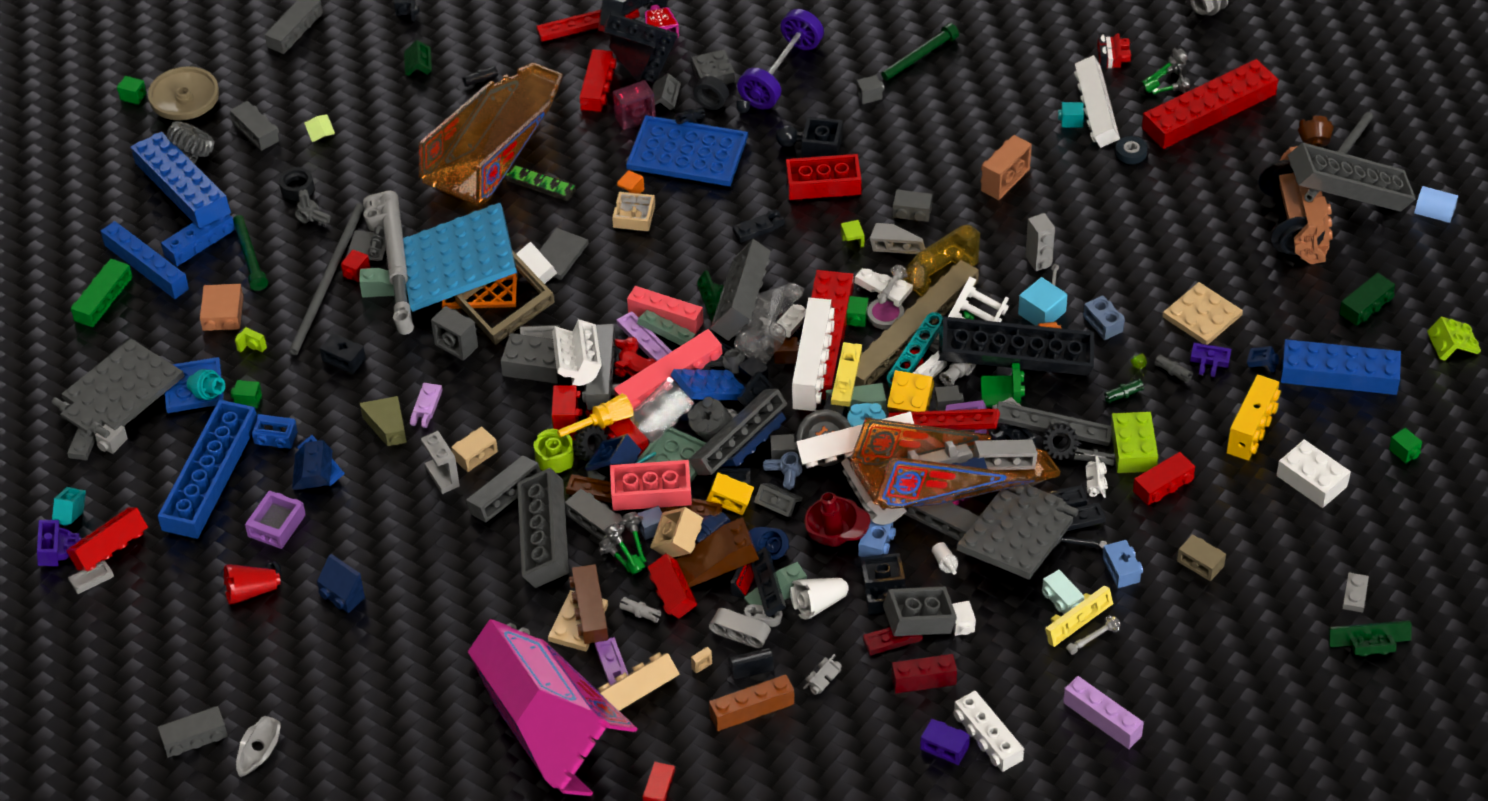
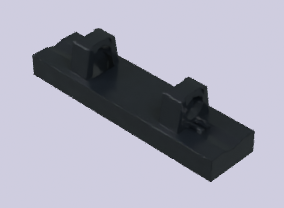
M764 547L757 552L759 560L752 562L751 567L764 612L768 617H771L785 609L786 605L770 551Z

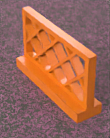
M518 271L515 274L494 281L495 283L489 288L484 286L483 289L486 291L480 296L476 293L473 294L476 299L468 302V304L472 308L516 307ZM504 280H513V283L508 287L502 284ZM499 285L504 291L497 296L492 290ZM508 293L512 296V301H503L501 298ZM488 294L494 297L491 302H485L483 298ZM446 299L442 300V309L445 306L450 309L461 308L456 301L446 303Z

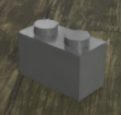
M896 190L893 203V218L929 222L932 209V194Z

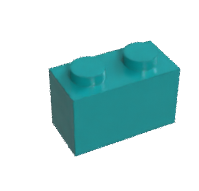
M66 487L54 498L52 520H59L61 525L72 524L84 512L86 490Z

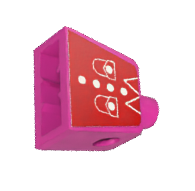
M653 5L650 10L645 12L646 24L678 33L677 37H679L678 22L669 8H660L658 5Z

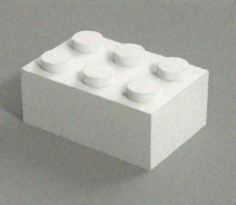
M1303 440L1279 460L1276 476L1324 508L1348 486L1351 471L1306 440Z

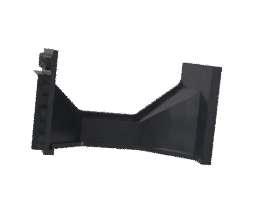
M602 0L598 31L611 35L609 48L637 82L640 79L655 83L677 39L678 33L624 16L647 4H655L665 8L669 0Z

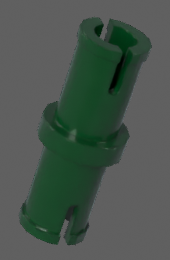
M1140 379L1128 384L1122 383L1119 387L1104 392L1105 399L1108 404L1121 398L1126 399L1129 395L1144 390L1143 383Z

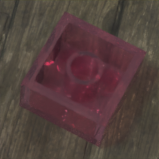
M645 80L613 91L615 118L623 130L642 124L645 115L655 117L654 92Z

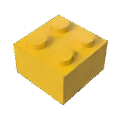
M895 370L887 404L889 413L928 411L934 387L933 377Z

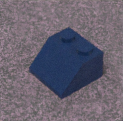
M628 434L602 441L585 467V470L610 471V465L634 464L637 462L638 455L642 450Z
M324 440L306 442L295 453L293 490L330 485L333 451Z
M330 554L317 580L318 592L324 599L332 601L338 609H343L349 613L365 599L361 574L333 554Z

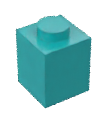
M1062 102V108L1058 109V120H1061V127L1083 128V102Z

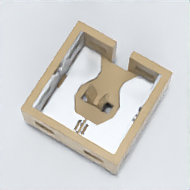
M619 192L616 202L617 207H615L612 217L613 228L649 231L655 209V195Z

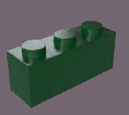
M1375 274L1341 301L1339 314L1356 326L1362 321L1365 322L1372 313L1378 312L1382 305L1393 299L1395 284L1381 274Z

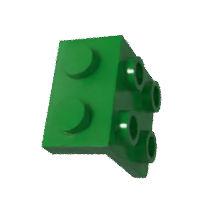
M1012 363L1011 376L981 377V397L986 407H992L998 404V401L1002 402L1011 397L1016 403L1021 405V397H1025V385H1021V382H1024V371H1020V363Z

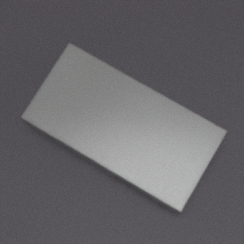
M105 560L97 563V567L91 571H80L68 577L77 594L114 577L112 570Z

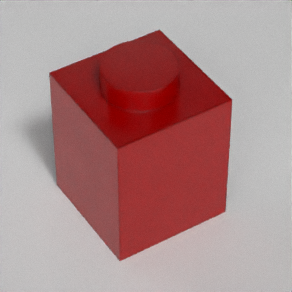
M353 249L341 263L343 276L359 282L360 269L370 268L369 256Z

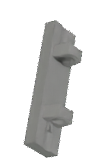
M951 440L945 442V449L923 455H918L915 450L907 452V459L899 461L947 467L952 463L967 462V460L973 458V453L967 444L956 446ZM897 461L892 462V469ZM898 464L896 466V469L898 466L926 469L927 471L936 469L905 464ZM899 468L896 475H902L910 471L920 474L925 471Z

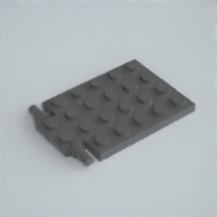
M130 338L62 393V398L67 402H63L55 397L52 400V404L59 408L64 419L90 435L93 432L107 438L110 432L103 428L102 425L106 424L113 430L118 429L120 426L124 427L185 376L182 370Z
M1006 481L1004 488L1007 490L1002 489L998 492L959 541L957 550L1030 580L1072 524L1073 517L1070 515L1076 517L1079 509L1067 505V502L1063 501L1064 499L1039 490L1036 487L1029 485L1026 487L1021 484L1016 486V484L1007 483L1008 481Z

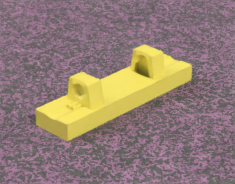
M843 342L831 397L832 405L848 407L851 405L862 353V344Z
M1104 585L1092 595L1085 593L1084 600L1063 616L1054 615L1051 618L1052 624L1045 628L1048 643L1055 647L1113 604L1110 588Z

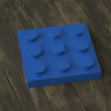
M219 357L172 364L182 370L185 377L165 392L167 413L216 406L219 400H224V393L219 394L212 400L198 399L187 388L189 376L201 369L214 370L222 378Z

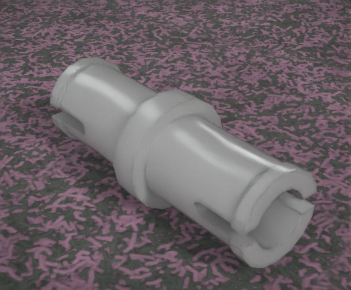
M623 597L621 600L628 605L620 603V609L635 614V617H644L656 623L659 618L652 614L661 616L660 610L646 606V603L642 601L636 602L627 597Z

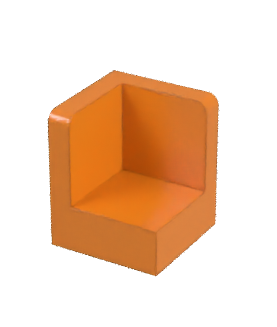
M628 170L617 182V186L627 190L629 193L640 194L644 190V178Z

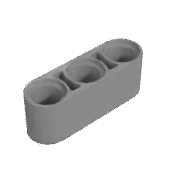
M719 608L709 624L710 630L715 634L754 648H761L771 632L769 625L725 608Z

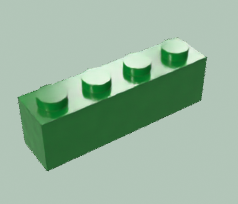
M110 259L102 267L99 274L93 278L87 289L82 292L79 299L73 303L71 312L74 321L94 327L133 278L130 265Z

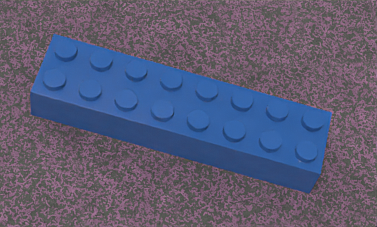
M163 132L156 133L130 146L135 163L198 228L231 213L226 195L176 145H173Z
M224 400L218 401L158 514L162 531L196 539L199 538L252 435L257 421L255 407Z

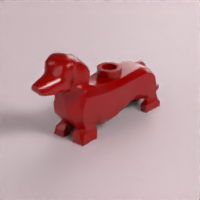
M628 337L625 340H614L615 346L622 350L619 353V361L615 362V367H617L615 369L616 375L624 378L628 373L632 377L656 362L653 358L646 359L637 355L639 343L635 337Z

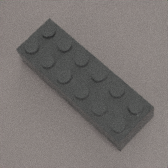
M754 239L731 261L710 328L728 341L733 336H738L744 325L748 326L752 321L753 316L751 315L756 308L755 302L760 295L759 289L763 285L762 278L767 272L765 270L766 266L770 262L769 255L771 251Z
M551 468L517 483L522 577L535 588L569 573L563 479Z

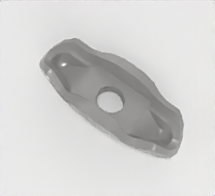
M263 716L255 725L247 729L240 742L236 760V769L239 777L246 776L268 759L278 741L280 721L269 716ZM259 741L263 744L264 748L261 751H256L252 748V743Z

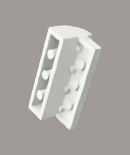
M578 319L573 331L555 326L552 335L557 373L563 377H571L572 385L581 386L592 382L602 366L596 324Z

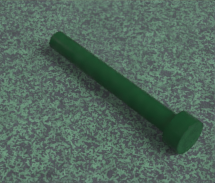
M952 23L943 26L941 33L882 71V78L888 81L944 42H952L959 37L957 27Z
M236 215L233 221L250 272L248 277L250 288L255 291L263 290L268 285L266 274L260 270L244 217Z

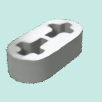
M751 604L745 607L743 615L762 621L769 625V627H776L781 622L782 611L775 613L774 618H772V616L768 617L765 614L763 605Z

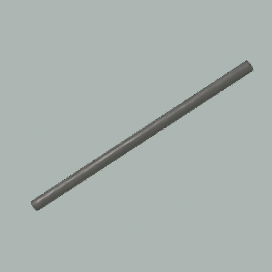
M1366 112L1337 152L1348 153L1372 120V113ZM1310 188L1304 196L1307 202L1313 201L1319 190Z
M360 203L356 204L289 349V352L293 355H297L362 215L364 206Z

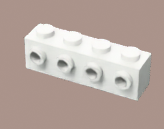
M976 690L955 701L954 717L958 722H962L967 733L976 739L979 748L990 756L994 766H998L1003 772L1023 761L1024 748Z

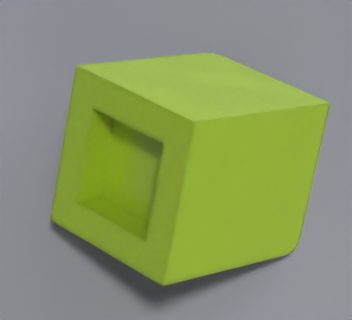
M859 220L841 223L842 240L851 241L857 239L860 248L864 247V233Z

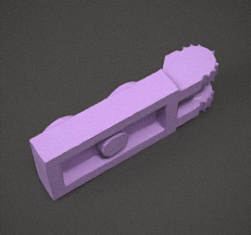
M423 383L410 418L412 426L416 425L419 417H423L421 421L422 427L427 428L443 391L442 385Z

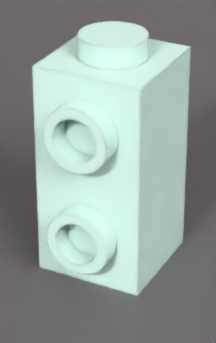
M1060 570L1043 579L1042 593L1054 603L1059 612L1065 614L1084 600V595Z

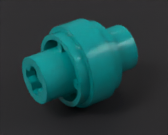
M201 369L189 376L187 388L198 399L212 400L223 393L225 381L214 370Z

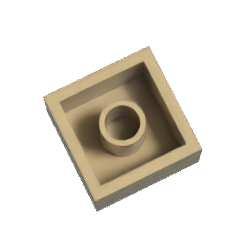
M686 507L663 512L650 548L662 555L667 553L671 557L690 554L695 548L697 535L701 531L703 517Z

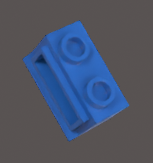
M258 414L252 432L254 444L291 449L298 432L296 421L291 418ZM264 425L273 426V430H265ZM282 427L287 428L285 432H280Z

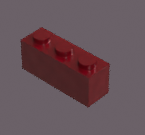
M953 654L892 662V681L895 694L956 685L957 668Z

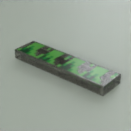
M515 164L505 174V180L565 201H569L577 190L574 184Z

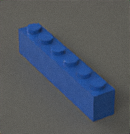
M116 221L101 230L104 245L171 297L176 299L189 290L185 273Z

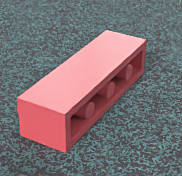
M638 286L633 288L627 298L628 313L632 311L638 317L646 310H649L683 328H687L697 334L704 322L703 307Z

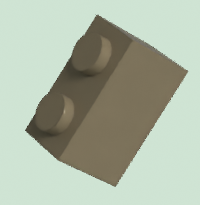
M1192 534L1179 548L1177 562L1211 581L1224 567L1226 554Z

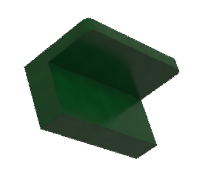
M416 40L404 51L405 75L409 76L416 69L427 75L432 71L431 48L419 40Z

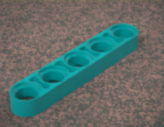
M932 312L926 316L888 373L887 383L890 388L892 386L890 380L894 377L895 370L909 373L914 371L939 333L942 321L941 314ZM936 318L940 322L937 325H931L929 323L930 320ZM922 333H928L930 337L926 340H923L920 338V335ZM917 347L920 349V352L912 354L910 350ZM903 362L911 364L907 369L901 368L900 365Z

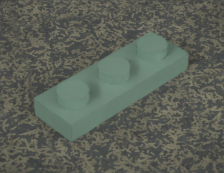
M646 310L638 318V325L680 346L693 339L696 335L687 328H683L649 310Z

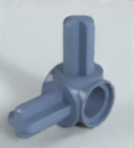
M787 452L781 459L765 460L763 462L765 471L781 470L785 475L784 488L792 490L795 487L796 477L802 473V465L797 453Z

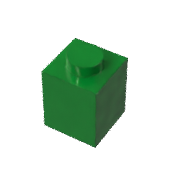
M125 76L117 86L120 100L139 104L147 93L144 80Z
M850 296L847 308V325L865 327L868 298Z
M237 380L235 388L233 387L231 390V398L234 399V403L258 409L262 396L260 383Z
M1404 428L1391 437L1389 450L1404 463H1407L1412 459H1416L1421 454L1422 441L1407 428Z

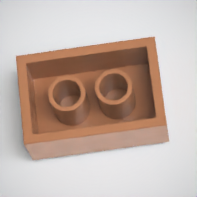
M1015 135L1006 140L1003 146L996 150L992 157L982 164L981 191L1000 200L1030 170L1032 144Z

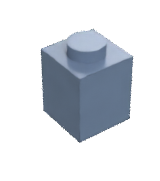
M659 506L637 513L638 516H643L644 518L638 524V528L645 540L655 535L662 516Z

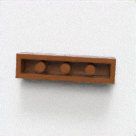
M785 674L709 701L710 717L717 731L794 705V689Z

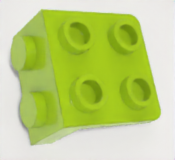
M1441 316L1427 331L1441 360H1446L1457 348L1475 354L1481 352L1472 328L1467 323Z

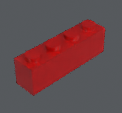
M592 50L580 94L581 110L601 112L603 105H606V93L610 91L609 81L613 80V69L616 68V58L613 57L612 51Z
M586 403V411H585V414H586V416H587V418H588L589 415L592 414V410H587V403ZM630 418L615 421L613 425L606 426L603 429L605 431L604 434L608 435L607 439L628 434L642 450L638 457L649 446L648 438Z
M128 507L66 551L77 570L88 572L96 568V564L101 560L109 559L115 550L125 548L128 545V541L144 534L143 531L148 526L137 507Z

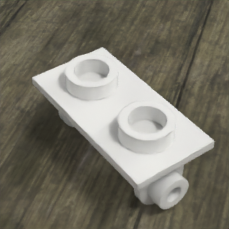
M1095 456L1096 462L1089 461L1086 465L1087 493L1092 497L1101 493L1106 498L1105 489H1108V484L1104 477V474L1107 473L1104 462L1101 463L1098 456Z

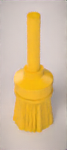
M621 393L606 403L603 402L598 406H593L592 414L588 418L557 430L558 436L561 438L589 425H598L601 429H604L606 426L613 425L615 421L634 416L632 404L627 395Z

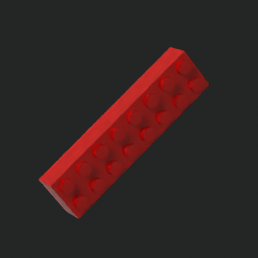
M1255 59L1144 112L1142 129L1162 149H1165L1276 95L1278 78Z
M816 271L811 298L831 300V308H835L834 319H831L835 321L834 332L830 333L832 335V343L827 348L830 350L829 360L825 362L827 363L826 375L822 377L824 378V387L819 391L822 392L821 399L826 400V390L834 388L847 325L849 298L852 296L854 289L853 273Z

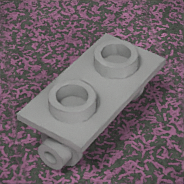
M835 654L830 659L825 657L818 665L820 670L817 673L813 670L805 679L808 683L803 689L810 686L813 694L822 693L824 688L830 683L824 677L826 676L832 681L841 671L842 665L832 660Z

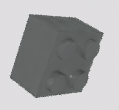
M445 306L431 319L436 346L463 361L478 348L475 322L471 318L465 317L458 313V311Z

